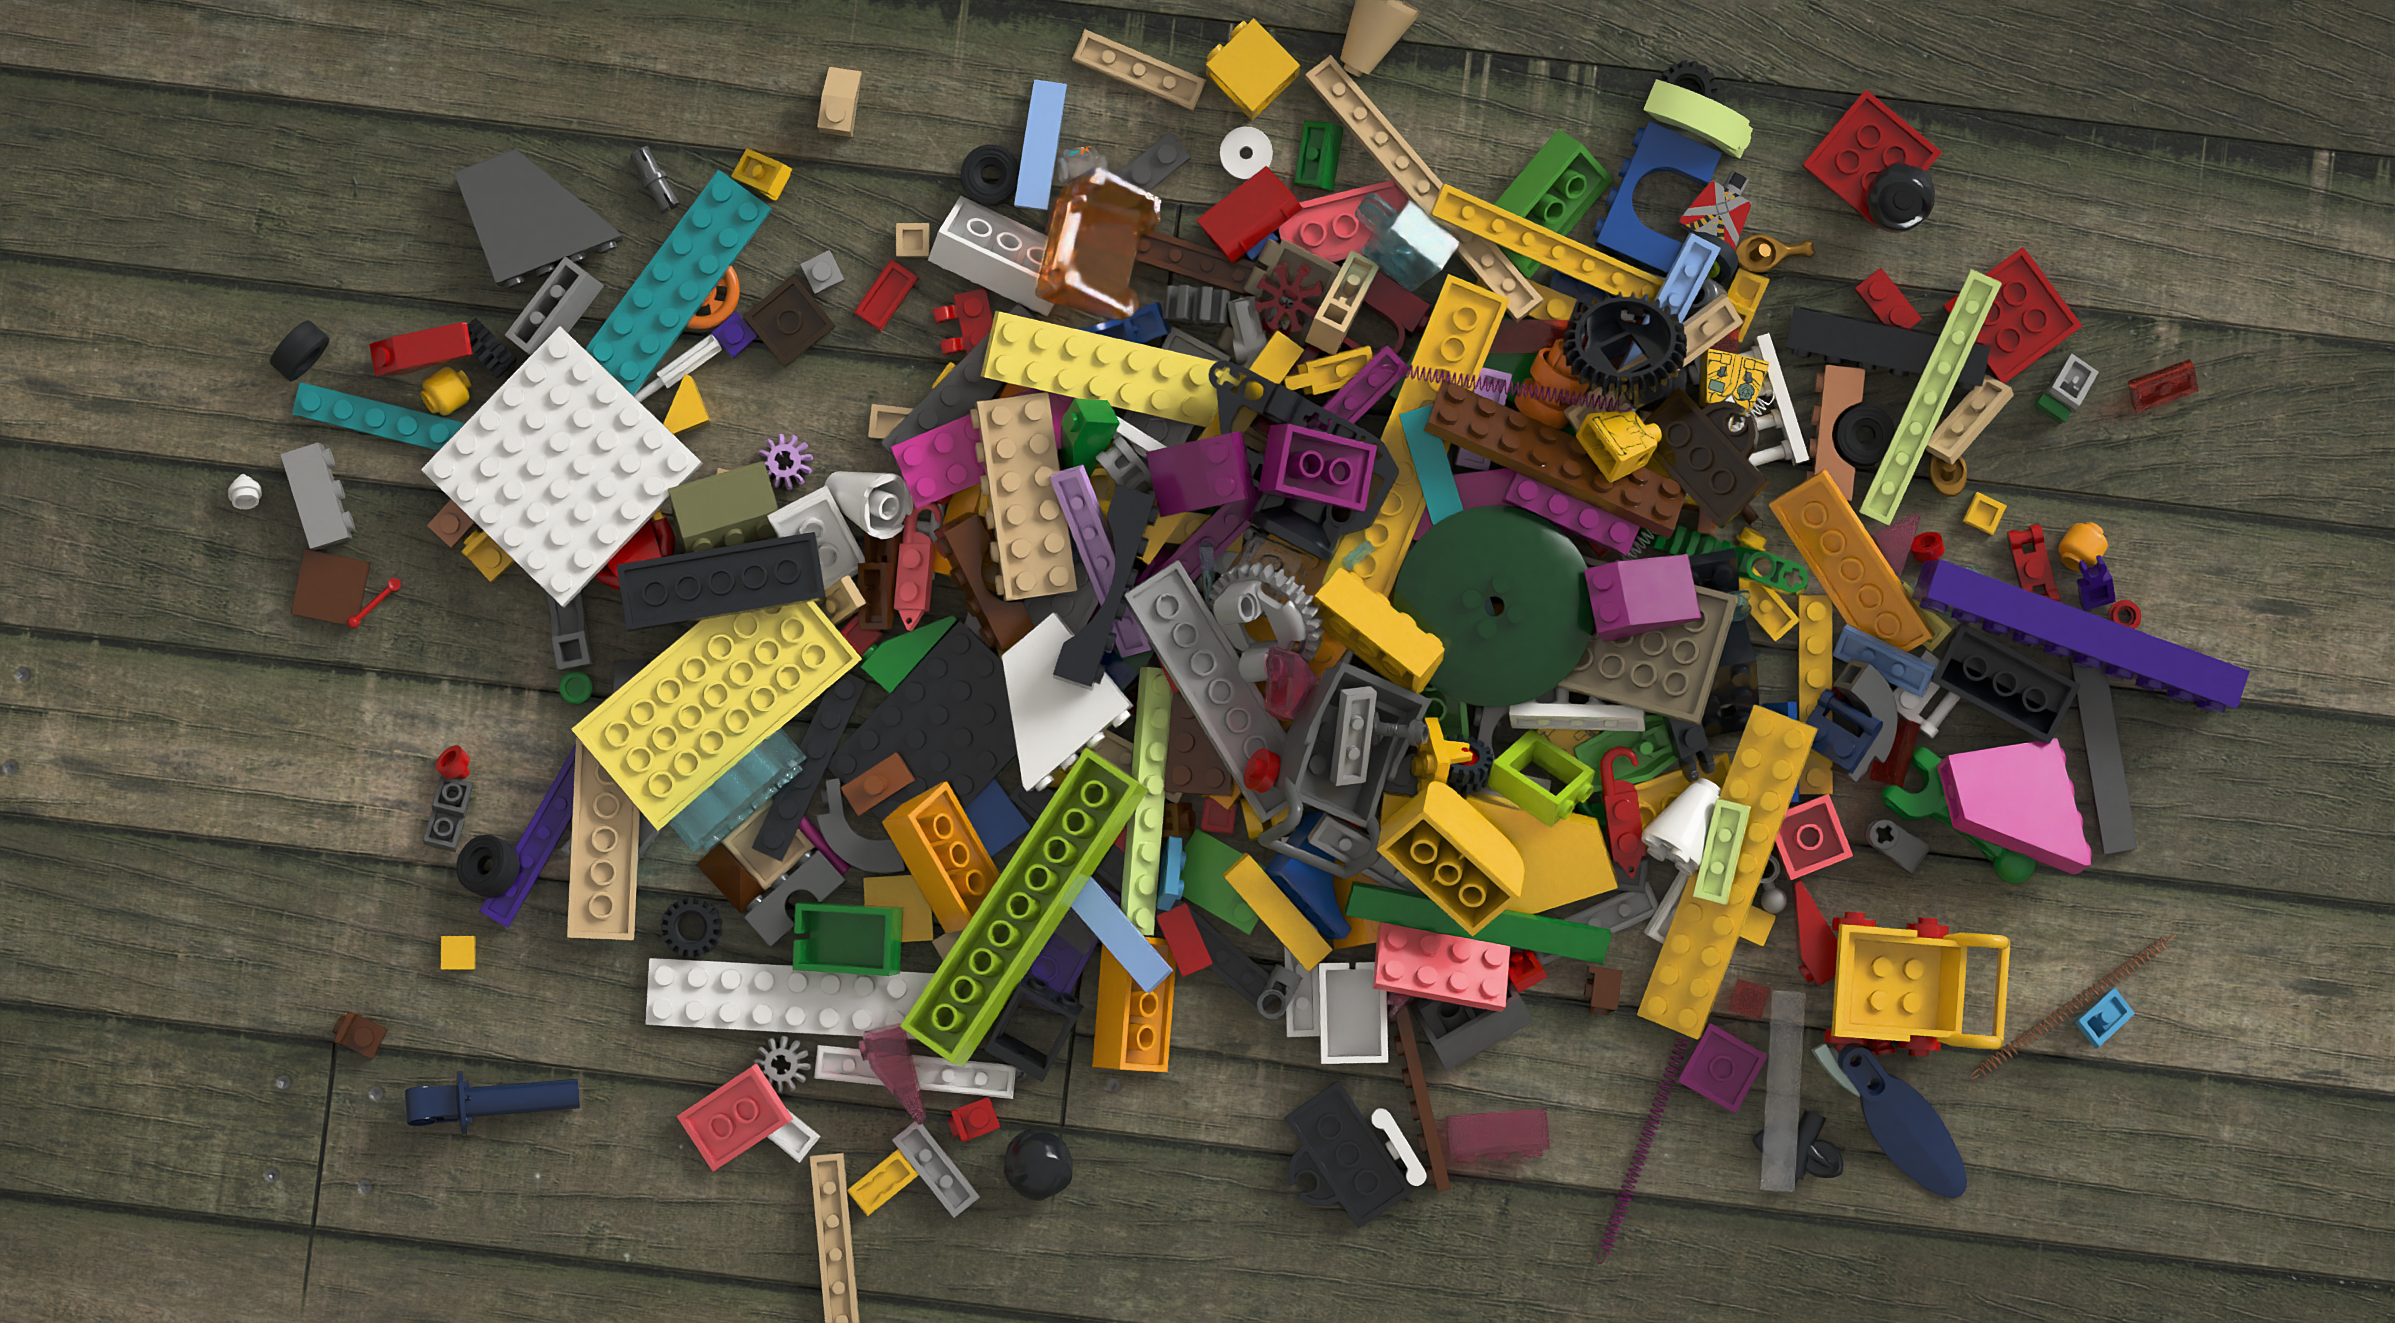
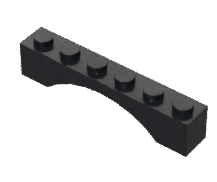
M1117 484L1107 513V522L1112 532L1115 546V571L1111 588L1102 607L1092 621L1078 634L1063 643L1053 672V678L1091 691L1094 683L1101 684L1106 670V665L1101 664L1105 651L1112 652L1117 634L1113 633L1112 630L1116 620L1122 621L1128 602L1123 601V595L1126 588L1133 589L1138 575V570L1133 569L1137 556L1144 557L1149 539L1144 537L1147 526L1154 527L1160 507L1154 506L1156 502L1155 496Z

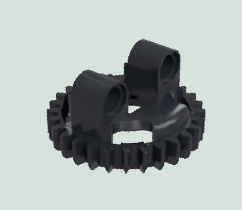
M1619 291L1617 298H1611L1606 293L1604 301H1599L1594 297L1592 307L1583 304L1581 312H1574L1573 320L1568 321L1567 331H1565L1563 337V355L1566 356V366H1571V375H1579L1580 384L1589 381L1590 391L1601 387L1602 396L1604 397L1610 390L1614 391L1615 399H1618L1621 392H1624L1626 400L1635 410L1663 397L1664 386H1669V377H1678V369H1683L1684 358L1687 356L1686 334H1684V325L1679 323L1678 314H1671L1670 306L1660 308L1659 299L1652 303L1648 302L1647 294L1642 299L1636 298L1634 291L1630 297H1623ZM1621 310H1627V314L1641 317L1647 314L1650 316L1649 323L1639 324L1625 321L1621 318ZM1584 336H1586L1587 342L1585 346V351H1583L1582 349V342ZM1632 338L1648 360L1622 372H1617L1609 360L1629 351V339Z

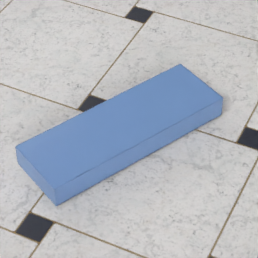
M1848 624L1843 628L1832 655L1847 663L1851 659L1869 663L1887 682L1921 698L1926 694L1937 667Z

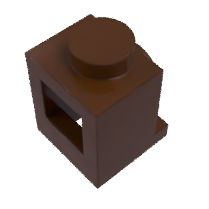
M1587 966V972L1593 973L1592 980L1586 979L1584 999H1589V1013L1609 1016V1009L1617 1010L1623 970Z

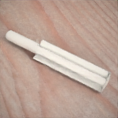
M712 334L708 335L657 372L659 377L637 392L635 398L642 402L664 385L667 388L673 386L685 374L688 375L722 351L718 340Z

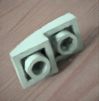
M1822 1043L1811 1049L1821 1066L1836 1082L1852 1094L1860 1097L1858 1091L1838 1066L1839 1054L1834 1046L1828 1048L1826 1044Z

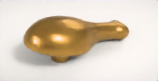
M1756 234L1743 239L1734 250L1738 256V265L1751 272L1769 271L1789 257L1803 256L1811 258L1815 255L1814 244L1811 240H1804L1800 244L1787 245L1764 234Z
M1940 416V418H1939V420H1938V422H1937V424H1936V426H1935V428H1934V431H1935V430L1942 424V422L1945 420L1943 416ZM1932 455L1928 468L1932 484L1944 496H1957L1962 492L1967 482V466L1964 459L1960 456L1951 465Z

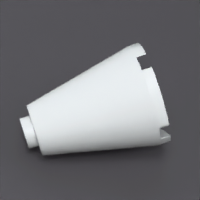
M837 471L827 478L824 485H827L840 512L866 533L876 538H892L901 532L905 525H902L905 516H911L913 510V501L904 479L894 473Z

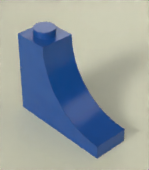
M1324 812L1307 813L1285 843L1334 863L1335 857L1310 844L1307 838ZM1278 852L1264 872L1326 939H1345L1352 928L1345 921L1338 908L1333 888V874Z

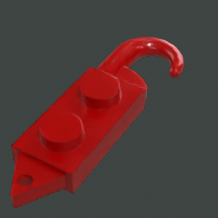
M1617 746L1604 753L1600 760L1599 770L1603 791L1602 799L1611 860L1617 861L1626 874L1633 879L1642 856H1646L1645 845L1641 840L1643 830L1638 795L1634 785L1621 779L1614 780L1612 763L1616 757L1626 756L1630 759L1633 766H1638V759L1631 749ZM1632 866L1633 869L1631 871H1628V868Z

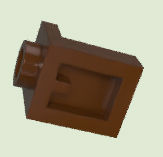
M1192 803L1164 804L1162 837L1192 836L1194 833L1193 828L1196 824Z
M348 1012L346 1017L343 1015L339 1017L332 1033L336 1034L335 1043L344 1045L370 1059H374L388 1029L355 1012Z

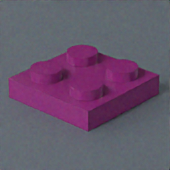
M1708 1023L1677 1081L1736 1114L1768 1055L1715 1025Z

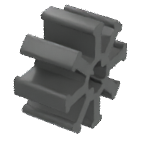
M1167 285L1165 286L1162 319L1167 320L1169 323L1177 322L1180 325L1187 326L1198 324L1203 327H1214V325L1226 327L1228 326L1229 311L1227 303L1230 301V293L1227 290H1213V287L1206 286L1194 288L1189 285H1178V287Z

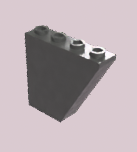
M517 149L454 172L495 283L499 287L505 285L506 289L520 286L525 283V277L536 274L537 277L551 274L555 270L554 266L559 265L565 256L575 264H578L587 259L586 254L598 250L599 254L607 253L618 247L617 242L623 241L620 232Z

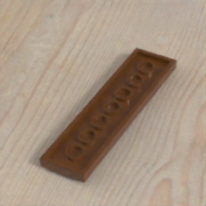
M1445 379L1444 383H1441L1423 431L1670 539L1675 530L1686 494L1676 481L1642 467L1609 483L1576 437L1451 382L1449 385Z

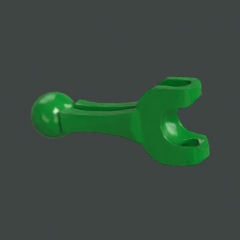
M1916 747L1910 755V762L1922 776L1923 786L1920 793L1911 794L1898 786L1891 785L1881 791V801L1903 820L1917 821L1929 817L1958 832L1976 846L1989 861H1993L1994 870L2001 880L2010 884H2020L2027 881L2035 871L2036 860L1953 828L1937 764L1942 759L1925 747Z

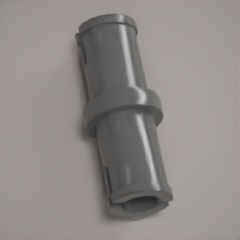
M642 147V152L636 150L630 155V158L643 178L642 185L645 189L650 190L660 208L661 214L669 212V206L673 210L680 202L676 199L666 181L668 178L666 172L660 170L649 147Z

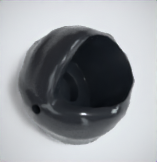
M1898 162L1888 165L1877 173L1869 183L1865 199L1872 220L1880 229L1890 233H1902L1915 228L1930 215L1935 202V188L1931 175L1924 169Z
M1033 1129L1019 1133L1009 1143L1005 1154L1003 1172L1008 1183L1021 1196L1035 1201H1042L1064 1190L1072 1180V1157L1068 1147L1060 1137L1052 1133Z

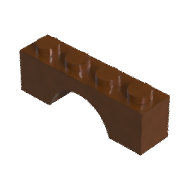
M966 512L934 530L938 539L935 541L936 548L943 558L948 559L952 570H950L951 578L957 587H962L967 597L964 600L965 606L973 617H977L982 627L979 629V633L985 644L992 648L1004 650L1031 632L1035 627L1022 601L999 600L988 591L983 582L981 574L982 560L992 541L978 513Z

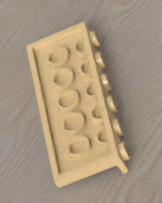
M1048 392L975 402V409L970 410L972 429H978L980 442L975 443L977 462H983L985 475L980 476L982 495H988L990 509H985V520L987 529L993 528L995 542H990V553L992 562H998L1000 575L994 576L997 595H1003L1004 601L1078 591L1068 523L1050 480L1051 475L1059 472L1060 469Z

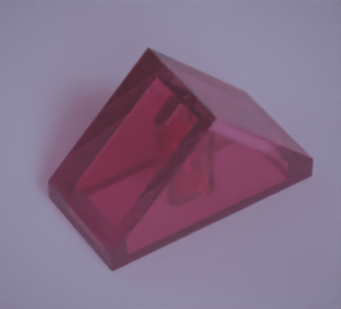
M1916 513L1870 535L1898 579L1901 577L1922 516Z
M1275 646L1269 647L1266 712L1294 719L1319 680L1298 653Z

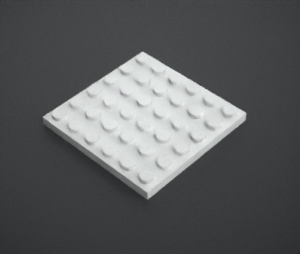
M559 326L421 470L561 606L565 607L670 499L668 489L684 484L703 463Z

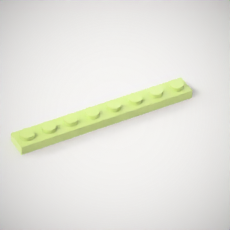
M1970 269L1859 509L1860 513L1890 526L2002 284L2000 281Z
M1140 667L1131 777L1149 790L1127 822L1120 910L1142 935H1154L1165 801L1164 788L1173 697L1172 689L1163 669L1153 667Z

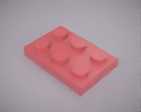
M757 1063L677 1116L713 1172L793 1120Z

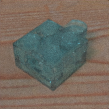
M1370 193L1364 197L1355 211V217L1373 232L1361 249V252L1410 292H1413L1440 272L1460 244L1446 228L1440 226L1426 214L1423 208L1415 205L1411 200L1395 210L1379 195Z

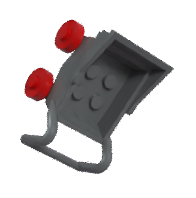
M1337 661L1335 668H1326L1325 672L1321 674L1319 684L1308 688L1307 692H1304L1301 681L1287 675L1281 677L1274 684L1268 697V713L1282 721H1287L1294 715L1296 716L1285 738L1281 764L1277 753L1265 748L1258 749L1246 765L1244 784L1246 788L1260 794L1267 792L1271 787L1281 789L1289 805V813L1286 819L1258 836L1260 845L1343 879H1349L1373 866L1381 857V854L1376 850L1381 828L1374 815L1385 780L1393 781L1395 779L1399 764L1409 743L1408 739L1383 736L1379 745L1370 744L1366 782L1335 786L1330 781L1341 690L1371 686L1377 691L1375 711L1378 712L1379 720L1389 724L1409 725L1413 719L1422 720L1432 700L1343 661ZM1302 802L1333 814L1357 829L1360 826L1366 828L1371 839V846L1365 855L1345 866H1340L1278 839L1292 832L1297 827L1302 817Z

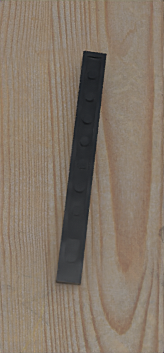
M1021 782L1009 798L1037 821L1055 793L1049 787H1046L1041 792H1038L1036 788L1033 791H1027ZM1112 844L1095 871L1122 893L1125 853ZM1156 899L1155 922L1159 925L1156 916L1166 911L1157 909ZM1175 900L1171 909L1184 904L1182 900ZM1188 906L1213 962L1208 967L1257 1008L1258 998L1270 975ZM1276 981L1272 989L1281 991L1283 986ZM1274 995L1264 998L1262 1002L1263 1009L1275 998Z

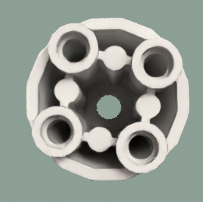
M1699 778L1696 783H1692L1642 832L1641 840L1649 846L1646 850L1647 853L1660 861H1664L1667 858L1676 863L1675 867L1681 872L1690 876L1693 875L1694 871L1700 868L1716 799L1719 798L1722 790L1705 778Z

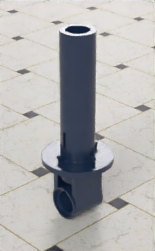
M457 1071L456 1085L438 1087L418 1086L405 1090L408 1125L427 1126L435 1123L458 1122L462 1135L467 1134L466 1123L471 1125L472 1117L580 1109L578 1079L469 1087L468 1080L463 1082V1071Z

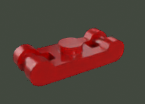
M2040 524L2031 525L2029 530L2018 532L2017 529L2007 531V540L2020 588L2033 592L2032 587L2043 584L2045 594L2041 596L2061 603ZM2032 542L2034 552L2023 554L2022 545Z

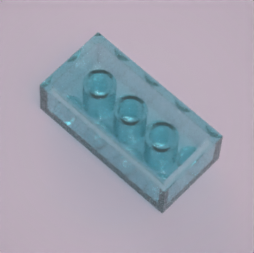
M780 728L760 742L668 823L693 853L702 847L708 851L730 833L726 828L727 826L730 830L734 829L754 813L751 806L757 809L778 792V789L775 787L776 784L781 788L803 770L799 765L807 757L784 730Z

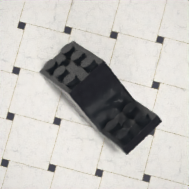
M1735 548L1688 556L1694 585L1732 594L1738 598L1701 720L1706 737H1713L1744 731L1753 706L1759 705L1757 661L1740 603ZM1711 579L1707 583L1699 584L1702 580ZM1731 704V706L1727 708H1720L1723 705Z

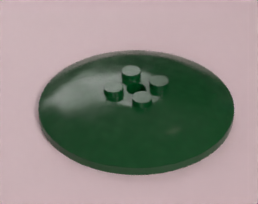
M1475 507L1455 513L1438 522L1410 550L1403 562L1395 586L1394 609L1399 613L1404 612L1416 622V627L1425 634L1431 633L1442 642V647L1445 648L1443 661L1428 683L1451 698L1477 706L1504 707L1517 705L1537 698L1554 688L1579 662L1589 642L1594 624V615L1584 569L1588 568L1578 549L1560 529L1536 514L1514 507ZM1497 596L1504 602V610L1500 615L1490 616L1486 613L1484 604L1489 597Z

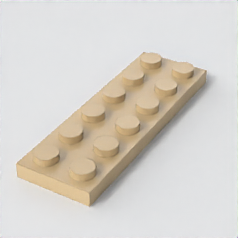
M576 738L567 938L634 940L640 810L579 738Z

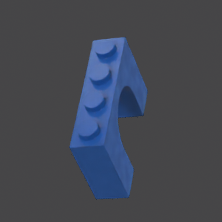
M1649 121L1645 129L1639 127L1631 144L1637 147L1632 159L1625 158L1618 174L1624 177L1619 189L1612 188L1605 204L1611 207L1606 219L1599 217L1592 236L1597 237L1594 246L1667 277L1682 243L1655 232L1640 222L1632 204L1634 188L1643 177L1661 171L1677 174L1706 187L1710 182L1722 152Z

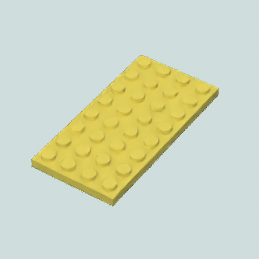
M814 601L704 619L684 633L571 728V730L655 829L659 831L862 660V658Z

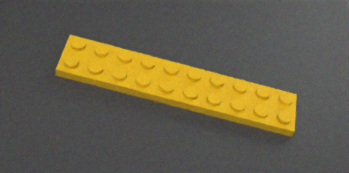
M1448 274L1411 363L1413 365V376L1416 367L1419 366V378L1423 367H1425V379L1429 368H1431V381L1435 370L1438 369V380L1441 371L1444 370V379H1446L1447 373L1450 371V382L1454 372H1456V385L1461 373L1463 374V384L1467 374H1469V386L1473 375H1475L1476 384L1510 299ZM1411 371L1409 377L1405 378L1380 439L1399 468V475L1373 525L1367 529L1345 535L1328 566L1322 584L1325 585L1341 567L1347 573L1351 571L1357 574L1363 580L1364 586L1373 593L1379 592L1388 599L1426 506L1399 414L1428 405L1432 406L1442 383V377L1438 384L1436 383V375L1433 382H1430V373L1426 382L1423 375L1418 381L1417 373L1412 380ZM1466 381L1465 386L1463 388L1473 391V382L1471 387L1468 389ZM1442 439L1447 455L1451 443ZM1377 446L1375 459L1380 460L1382 455L1378 452L1379 446ZM1373 473L1366 507L1372 505L1384 482L1383 478Z
M1759 705L1753 706L1719 796L1720 799L1751 806L1728 904L1725 905L1694 897L1693 894L1700 868L1695 870L1693 875H1689L1639 1007L1638 1016L1699 1040L1701 1038L1818 728Z

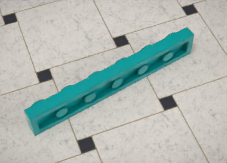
M302 382L299 383L292 414L295 416L439 451L465 425L463 422Z

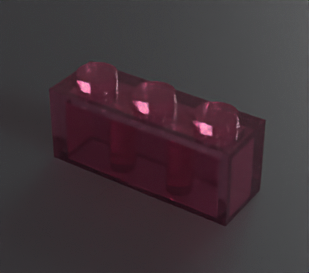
M1546 1108L1446 1116L1448 1153L1450 1157H1456L1457 1163L1476 1161V1155L1489 1154L1490 1160L1509 1159V1152L1523 1151V1157L1543 1156L1544 1149H1550Z

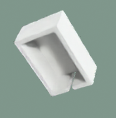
M1355 962V969H1349V963H1318L1321 1064L1388 1062L1387 991L1372 989L1375 962Z

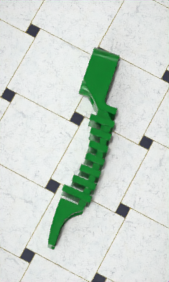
M1680 525L1675 527L1670 539L1651 532L1654 539L1647 537L1650 544L1642 541L1646 547H1653L1655 551L1661 553L1662 551L1667 552L1669 556L1685 554L1693 556L1735 548L1739 578L1790 596L1801 595L1809 585L1806 569L1796 562L1767 552L1742 546L1736 547L1726 540H1723L1721 543L1717 541L1716 537L1708 535L1707 538L1702 536L1701 532L1694 530L1692 533L1687 531L1686 527ZM1640 526L1634 541L1638 542L1641 546H1643V544L1637 539V536L1647 541L1646 538L1641 534V531L1649 536L1651 535L1645 528ZM1766 560L1771 564L1769 574L1760 577L1753 573V566L1757 561ZM1794 571L1798 572L1799 579L1802 580L1801 584L1795 583L1793 587H1789L1785 576H1792Z

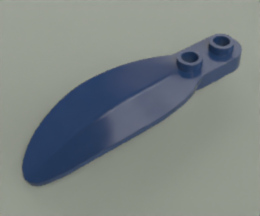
M1851 1043L1845 1046L1839 1053L1838 1066L1858 1091L1865 1121L1881 1149L1903 1172L1926 1189L1947 1198L1961 1196L1967 1187L1964 1164L1949 1131L1933 1107L1908 1083L1898 1077L1887 1074L1864 1045ZM1854 1055H1857V1058L1855 1059V1061L1850 1062V1059H1851ZM1871 1078H1875L1871 1085H1867Z

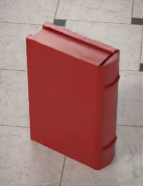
M1265 166L1196 219V221L1204 229L1207 237L1233 263L1303 208L1293 193Z

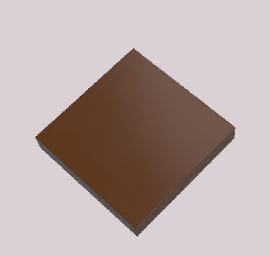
M304 549L291 614L347 625V619L351 616H356L361 611L371 563Z

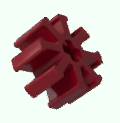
M1282 262L1277 264L1274 269L1280 284L1269 279L1268 275L1264 274L1257 285L1258 289L1262 288L1274 296L1267 298L1259 297L1255 302L1258 313H1261L1266 308L1274 306L1278 308L1275 316L1271 317L1268 322V326L1275 330L1279 328L1281 324L1280 319L1283 314L1289 313L1292 324L1291 331L1295 332L1301 330L1305 324L1304 321H1301L1299 310L1310 315L1311 319L1314 320L1321 305H1315L1304 298L1314 295L1320 297L1323 292L1322 282L1318 281L1315 285L1302 288L1300 284L1303 278L1307 277L1311 271V268L1304 264H1301L1298 268L1299 274L1295 281H1290L1286 268L1288 263ZM1286 289L1291 290L1290 294L1295 292L1297 295L1293 304H1287L1288 300L1284 302L1281 298Z

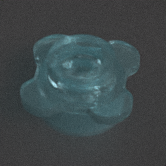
M1748 590L1729 592L1728 594L1735 595L1738 598L1732 622L1741 621L1752 610L1751 605L1748 603L1751 594Z

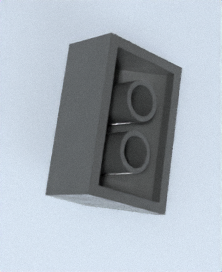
M1509 977L1507 980L1506 1006L1502 1012L1421 998L1409 1005L1446 1071L1534 1022Z

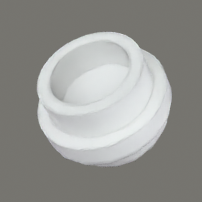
M241 474L228 488V498L232 501L233 506L238 509L254 508L258 505L259 499L262 496L259 483L245 474Z

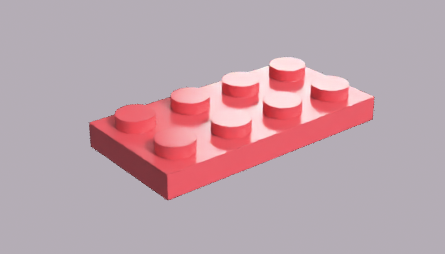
M1393 180L1299 202L1303 209L1278 228L1281 241L1285 238L1333 263L1345 261L1351 250L1366 256L1386 251L1392 247L1398 248L1418 242L1407 196Z
M1381 923L1377 932L1372 989L1502 1012L1506 1006L1510 946Z

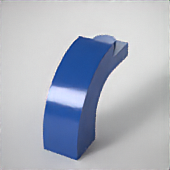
M1154 302L1098 325L1077 328V330L1143 345L1171 333L1167 320L1162 319L1163 309L1160 302Z

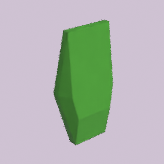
M1645 715V731L1604 730L1573 747L1576 759L1595 771L1591 783L1594 786L1592 792L1602 791L1599 770L1600 760L1604 753L1611 748L1617 746L1627 747L1637 756L1638 766H1633L1630 759L1626 756H1618L1612 763L1614 780L1621 779L1631 784L1653 779L1678 760L1674 756L1662 715Z

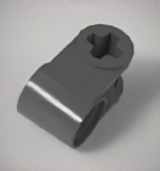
M1876 819L1871 821L1865 830V838L1870 846L1911 875L1914 874L1931 849L1924 841L1889 820ZM1887 827L1885 833L1889 836L1888 840L1877 841L1879 835L1875 832L1876 829Z

